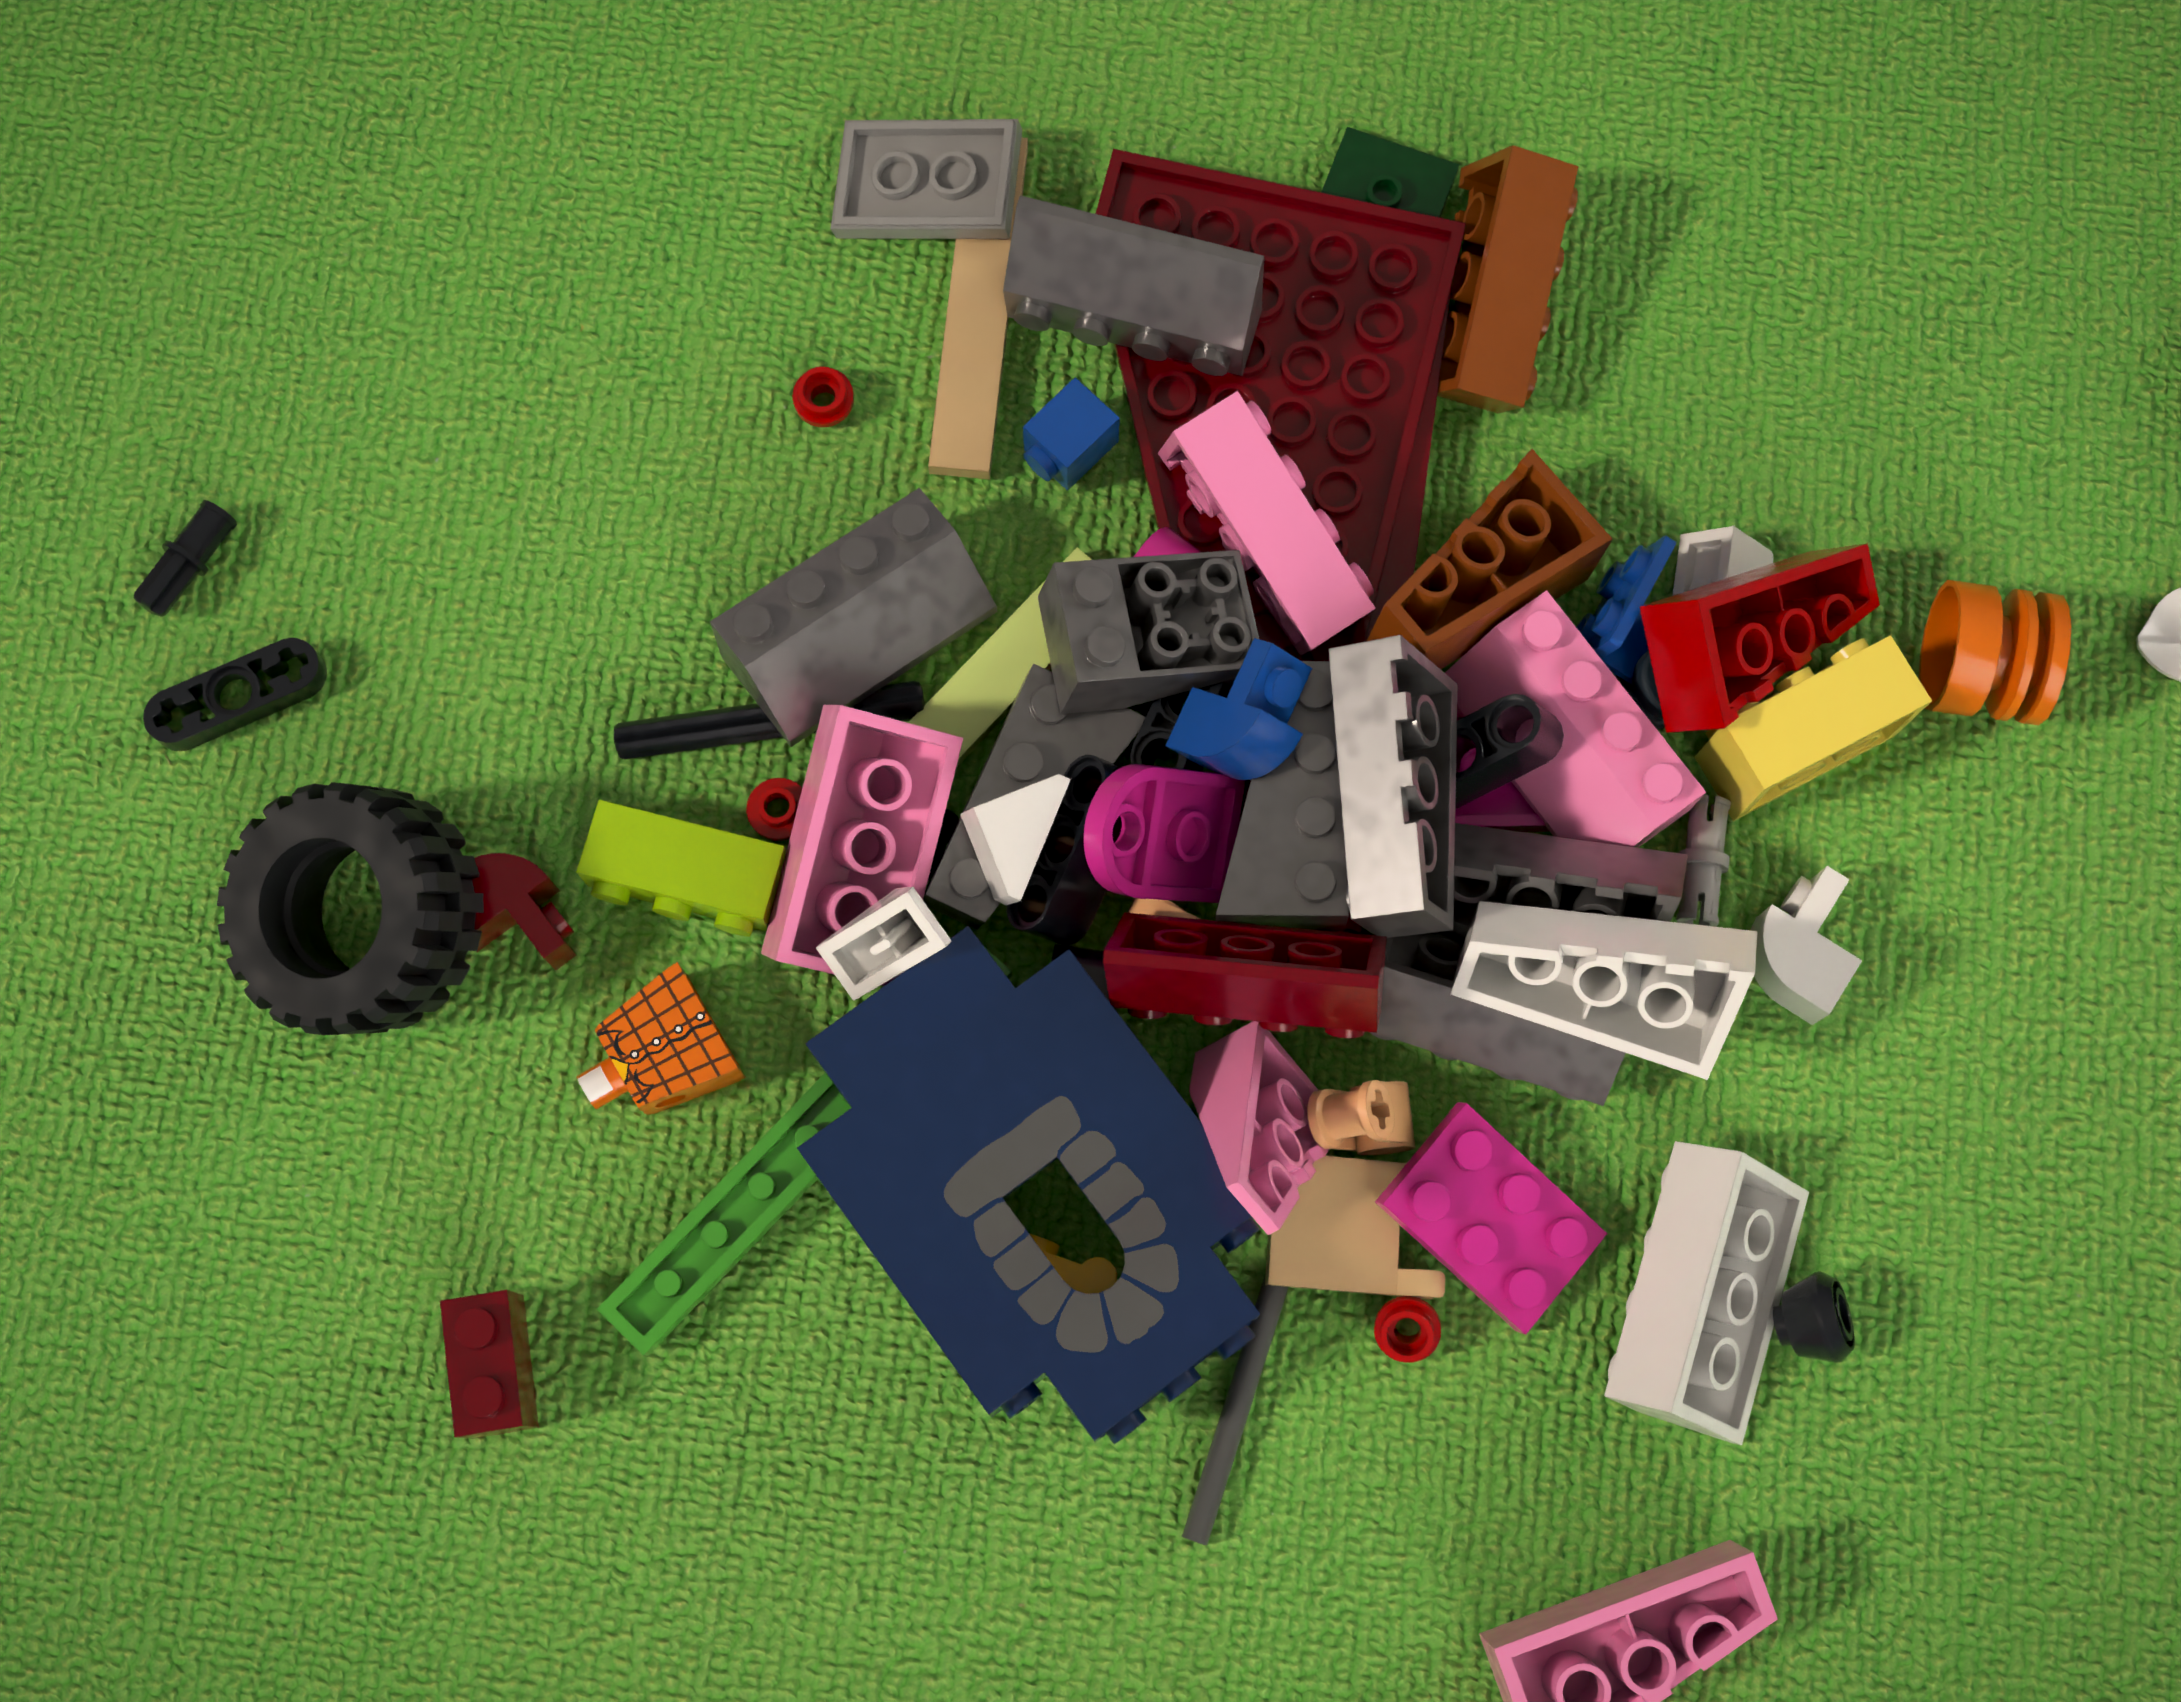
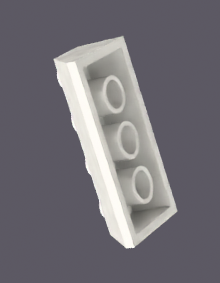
M1675 1141L1669 1164L1665 1167L1662 1174L1661 1193L1653 1222L1644 1238V1254L1636 1283L1627 1299L1626 1319L1617 1351L1609 1364V1380L1604 1394L1605 1397L1642 1414L1730 1443L1743 1444L1774 1327L1773 1307L1779 1306L1809 1191L1744 1152Z

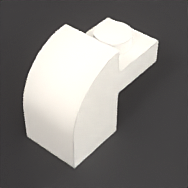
M1826 866L1811 880L1801 876L1796 881L1781 905V908L1786 912L1772 904L1756 917L1751 927V931H1757L1754 975L1757 983L1772 1000L1811 1025H1814L1831 1013L1862 962L1856 956L1817 933L1849 881L1848 878L1829 866Z

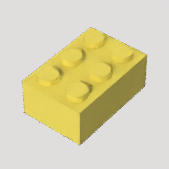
M1891 635L1871 646L1868 645L1865 638L1847 645L1831 656L1830 659L1833 662L1831 665L1815 675L1810 667L1793 673L1775 686L1778 691L1760 704L1759 702H1749L1738 710L1739 718L1724 729H1710L1705 733L1709 740L1695 756V759L1717 796L1730 800L1731 806L1728 814L1732 821L1749 814L1893 738L1932 702Z

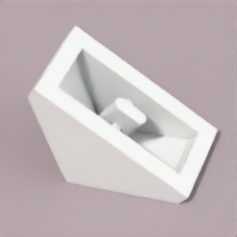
M1057 774L973 807L960 814L995 901L1004 905L1021 901L1071 779Z
M903 887L891 891L821 942L816 949L852 1000L855 1001L947 947L952 941L915 888Z

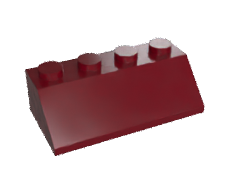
M1124 912L1104 949L1103 964L1109 1001L1113 1007L1126 1008L1130 1015L1143 1019H1158L1165 1017L1167 1013L1193 1015V1019L1196 1022L1206 1025H1226L1231 1023L1233 1019L1259 1021L1261 1028L1276 1032L1293 1031L1298 1028V1025L1325 1028V1032L1334 1037L1358 1038L1363 1036L1365 1032L1377 1033L1382 1004L1387 936Z

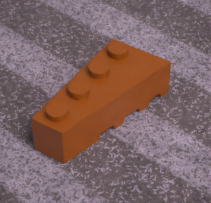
M1511 145L1461 168L1459 188L1469 190L1468 205L1466 211L1459 210L1455 214L1454 221L1466 223L1463 235L1462 253L1457 260L1451 287L1450 299L1455 300L1454 311L1448 313L1437 396L1497 414L1524 408L1525 401L1530 398L1537 381V369L1533 365L1538 343L1545 336L1550 324L1551 311L1547 304L1552 282L1558 277L1564 262V249L1560 246L1565 224L1571 218L1578 200V190L1574 185L1579 166Z
M1531 449L1519 462L1511 475L1505 481L1502 480L1489 493L1485 502L1469 519L1466 518L1452 532L1449 540L1437 553L1432 554L1384 604L1367 641L1401 635L1439 669H1442L1464 656L1496 625L1546 590L1556 600L1587 581L1613 539L1537 453Z

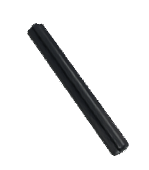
M917 681L888 684L852 708L895 720L912 719L918 712L924 709L923 689L920 682ZM757 703L621 722L614 726V744L619 757L622 759L783 737Z

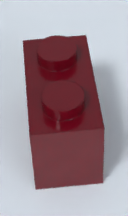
M501 1290L441 1300L440 1308L454 1437L475 1439L539 1428L524 1295L510 1290Z

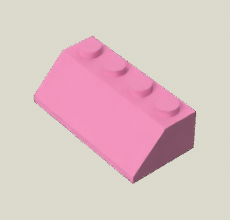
M1547 590L1496 625L1445 672L1446 675L1458 684L1457 712L1462 718L1504 696L1520 694L1532 699L1559 720L1564 737L1562 747L1557 755L1548 763L1511 781L1555 837L1639 848L1689 812L1706 793L1697 779ZM1529 719L1521 724L1517 730L1516 743L1523 741L1529 736L1533 729V719Z
M823 705L761 954L775 961L834 974L816 949L821 942L896 888L914 887L923 900L963 742L962 737L843 705ZM894 977V978H892L891 980L885 982V983L882 984L881 986L887 985L889 982H891L892 980H894L896 977Z

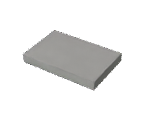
M845 120L830 228L836 239H1010L1022 138V127L1019 120Z

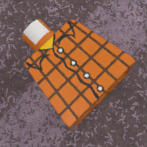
M678 962L664 970L598 1024L595 1032L609 1057L576 1076L582 1090L596 1110L622 1094L629 1092L637 1107L646 1115L661 1112L746 1078L688 975Z

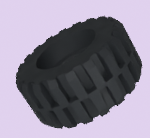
M331 782L329 785L311 784L297 788L292 797L280 796L266 805L263 810L266 819L252 818L239 836L244 841L240 850H231L223 869L230 872L227 887H219L217 906H224L225 923L218 924L220 942L222 945H229L233 955L226 959L235 980H247L249 985L244 989L245 994L259 1009L271 1008L269 1013L273 1020L288 1028L301 1027L305 1033L363 1034L388 1032L389 1029L406 1028L420 1022L424 1014L423 1012H435L449 1000L450 993L446 986L461 985L470 970V965L464 961L467 952L478 950L482 931L474 929L476 913H484L483 893H475L472 879L480 876L474 856L462 855L460 849L466 845L465 838L454 824L441 823L444 818L439 809L427 801L415 800L410 793L396 789ZM357 851L368 862L378 881L382 899V914L379 930L371 948L350 969L337 957L329 945L323 927L322 903L326 886L334 870L349 854Z

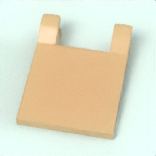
M1324 1156L1313 1163L1316 1172L1310 1180L1299 1185L1297 1188L1300 1197L1279 1230L1268 1235L1265 1285L1396 1297L1413 1296L1422 1300L1443 1297L1445 1293V1275L1443 1272L1423 1269H1398L1400 1225L1375 1203L1407 1163Z

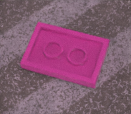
M1463 1102L1455 1104L1375 1201L1379 1207L1516 1332L1525 1335L1608 1234L1471 1106Z

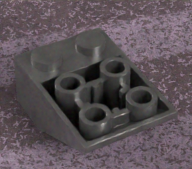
M1240 550L1054 562L1038 595L1060 714L1123 709L1187 692L1192 687L1202 688L1235 679L1253 639H1259Z

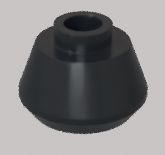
M1821 1271L1814 1272L1784 1291L1782 1294V1305L1773 1307L1774 1326L1781 1345H1792L1793 1350L1798 1356L1840 1363L1854 1350L1855 1336L1851 1312L1844 1290L1835 1277Z

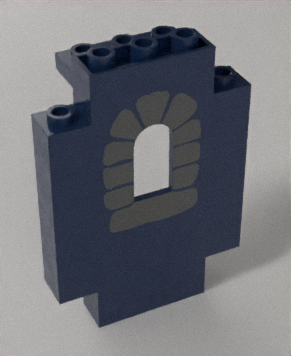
M967 926L950 938L952 942L947 947L900 974L805 1043L851 1109L809 1138L797 1149L990 1417L995 1416L1001 1410L1005 1412L1009 1419L1019 1414L1042 1395L1036 1384L1047 1376L1063 1398L1064 1403L1092 1440L1096 1443L1107 1435L1115 1445L1147 1420L1140 1411V1408L1160 1393L1170 1403L1202 1378L1194 1368L1215 1351L1225 1361L1256 1337L1249 1325L1258 1319L1260 1313L1213 1250L1222 1245L1229 1254L1255 1235L1260 1228L1253 1217L1226 1187L1200 1120L1072 952L1067 950L1015 988L970 927ZM1056 1159L1060 1161L1119 1240L1124 1251L1125 1265L1121 1277L1111 1288L1100 1293L1085 1294L1072 1289L1061 1278L1003 1199Z

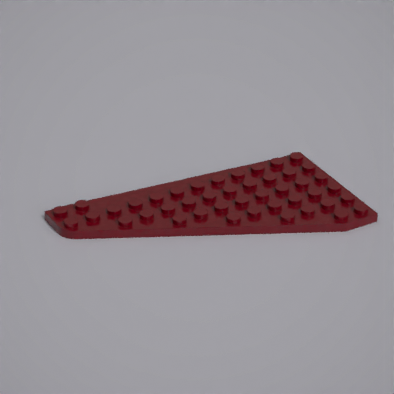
M1113 149L1095 214L1264 256L1262 311L1242 376L1228 372L1223 376H1213L1200 372L1192 366V363L1169 357L1163 361L1149 360L1136 354L1132 348L1114 344L1157 528H1171L1201 552L1226 551L1222 545V538L1219 533V528L1223 524L1217 515L1211 518L1205 512L1203 514L1199 513L1187 496L1189 487L1185 479L1187 474L1181 465H1178L1170 471L1158 455V452L1174 430L1236 391L1240 393L1245 403L1254 401L1269 422L1271 434L1267 435V438L1279 457L1288 455L1299 468L1306 484L1301 491L1314 511L1319 508L1322 509L1335 525L1340 540L1335 545L1348 565L1353 562L1359 565L1368 577L1374 590V594L1369 598L1376 609L1314 649L1300 655L1255 592L1253 581L1260 576L1253 567L1247 571L1244 570L1259 639L1273 643L1300 661H1330L1329 648L1367 641L1384 604L1414 574L1451 287L1466 223ZM1251 780L1245 781L1240 821ZM1349 912L1346 929L1343 932L1361 934L1362 926L1351 920Z

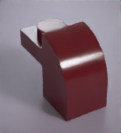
M491 853L474 858L480 873L478 878L472 879L475 893H483L484 913H476L474 929L482 931L476 952L483 949L517 923L541 956L555 970L576 956L565 940L574 933V930L552 902H549L543 908L540 907L560 892V890L537 865L525 858L507 853Z

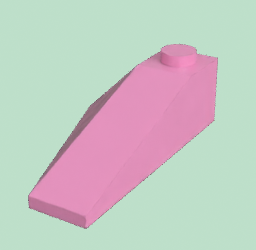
M1252 1021L1195 1052L1189 1092L1226 1187L1266 1234L1269 1235L1281 1228L1300 1197L1297 1188L1313 1177L1316 1172L1313 1163L1326 1156L1329 1149L1320 1147L1314 1140L1308 1122L1307 1106L1309 1097L1318 1089L1272 1033L1261 1028L1259 1021Z

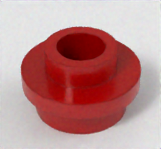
M821 366L808 370L797 380L793 389L792 398L797 414L803 421L815 427L837 425L850 414L853 408L854 393L852 385L843 373L833 368ZM821 393H830L835 397L834 401L827 406H817L813 403L814 398Z
M772 778L755 787L748 798L746 812L748 820L757 834L771 841H786L790 839L802 792V787L799 784L786 778ZM780 798L789 802V809L785 815L771 817L767 814V806L772 800Z
M1413 1296L1396 1297L1385 1303L1377 1313L1374 1325L1375 1339L1380 1349L1390 1358L1405 1363L1418 1362L1430 1356L1437 1348L1441 1338L1440 1319L1435 1309L1426 1301ZM1409 1318L1419 1324L1420 1330L1414 1335L1406 1336L1399 1333L1395 1325L1398 1321Z

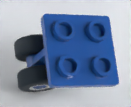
M1666 535L1647 548L1639 545L1625 563L1621 564L1616 561L1608 569L1597 588V593L1603 597L1594 615L1587 613L1576 627L1610 671L1615 674L1617 680L1657 730L1664 728L1665 725L1640 606L1644 605L1677 543Z

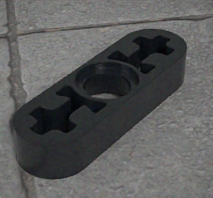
M298 638L282 639L158 692L148 701L144 709V726L147 732L164 747L174 751L190 750L313 697L325 684L327 677L326 664L317 651L306 641ZM297 657L306 665L300 668L302 678L292 682L283 674L289 671L287 661ZM263 670L271 678L267 682L274 689L273 693L268 694L265 683L256 675L258 671ZM242 679L249 681L252 688L249 701L239 709H224L220 703V695L223 688L234 680ZM203 695L206 706L215 714L214 718L209 719L200 711L205 707L198 700V697ZM179 707L189 715L182 718L183 729L179 732H174L166 724L172 721L170 711Z

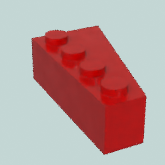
M1868 543L1809 551L1640 606L1666 733L1726 728L1739 718L1737 711L1749 702H1759L1773 691L1772 683L1788 671H1798L1812 660L1810 653L1820 645L1833 643L1876 609L1880 602Z

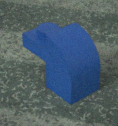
M1254 638L1227 698L1192 687L1165 746L1208 770L1230 778L1251 780L1266 775L1287 759L1303 733L1287 723L1313 668L1273 643Z

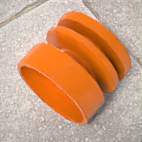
M1947 580L1939 588L1931 605L1920 651L1919 681L1932 700L1925 709L1935 712L1973 716L1982 708L1985 702L1990 717L1996 720L2008 721L2014 716L2015 721L2024 724L2040 725L2048 719L2058 701L2070 655L2072 626L2069 605L2064 595L2039 592L2034 597L2032 591L2014 588L2002 603L1996 586Z

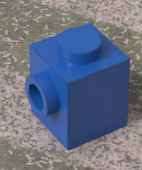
M1075 377L1023 426L1024 459L1042 479L1050 481L1054 478L1068 491L1119 442L1120 417Z

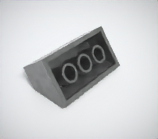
M1020 195L1016 206L1003 288L1007 316L1014 318L1018 324L1031 330L1046 331L1050 327L1073 333L1078 340L1090 345L1104 346L1109 342L1132 348L1136 354L1149 360L1163 361L1169 357L1192 363L1194 368L1205 374L1223 376L1228 372L1242 376L1262 311L1264 256Z
M918 488L710 621L722 659L792 747L817 731L823 705H843L852 708L995 614L997 606L956 530L924 492Z
M1440 931L1387 938L1381 1014L1377 1033L1370 1032L1372 1035L1380 1039L1398 1040L1429 1050L1443 1059L1461 1060L1483 1067L1509 1080H1523L1555 1090L1558 1094L1568 1099L1586 1100L1604 1106L1626 1054L1625 1052L1450 995L1459 955L1466 938L1462 935L1450 931Z

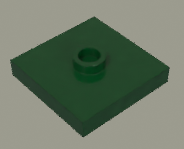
M1347 127L1321 193L1441 218L1460 164Z

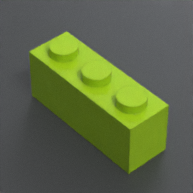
M598 800L576 873L588 887H592L590 894L597 899L626 906L631 897L654 903L652 911L662 916L689 921L691 913L714 918V927L722 931L750 937L753 928L767 931L787 850L782 845Z

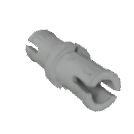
M1703 795L1689 811L1686 849L1679 852L1680 854H1687L1688 858L1683 893L1676 921L1677 923L1693 924V920H1696L1699 901L1701 903L1699 925L1717 927L1719 924L1718 908L1721 875L1729 870L1730 856L1724 853L1728 810H1730L1731 802L1726 798L1715 796L1714 804L1711 805L1710 820L1707 821L1709 795Z

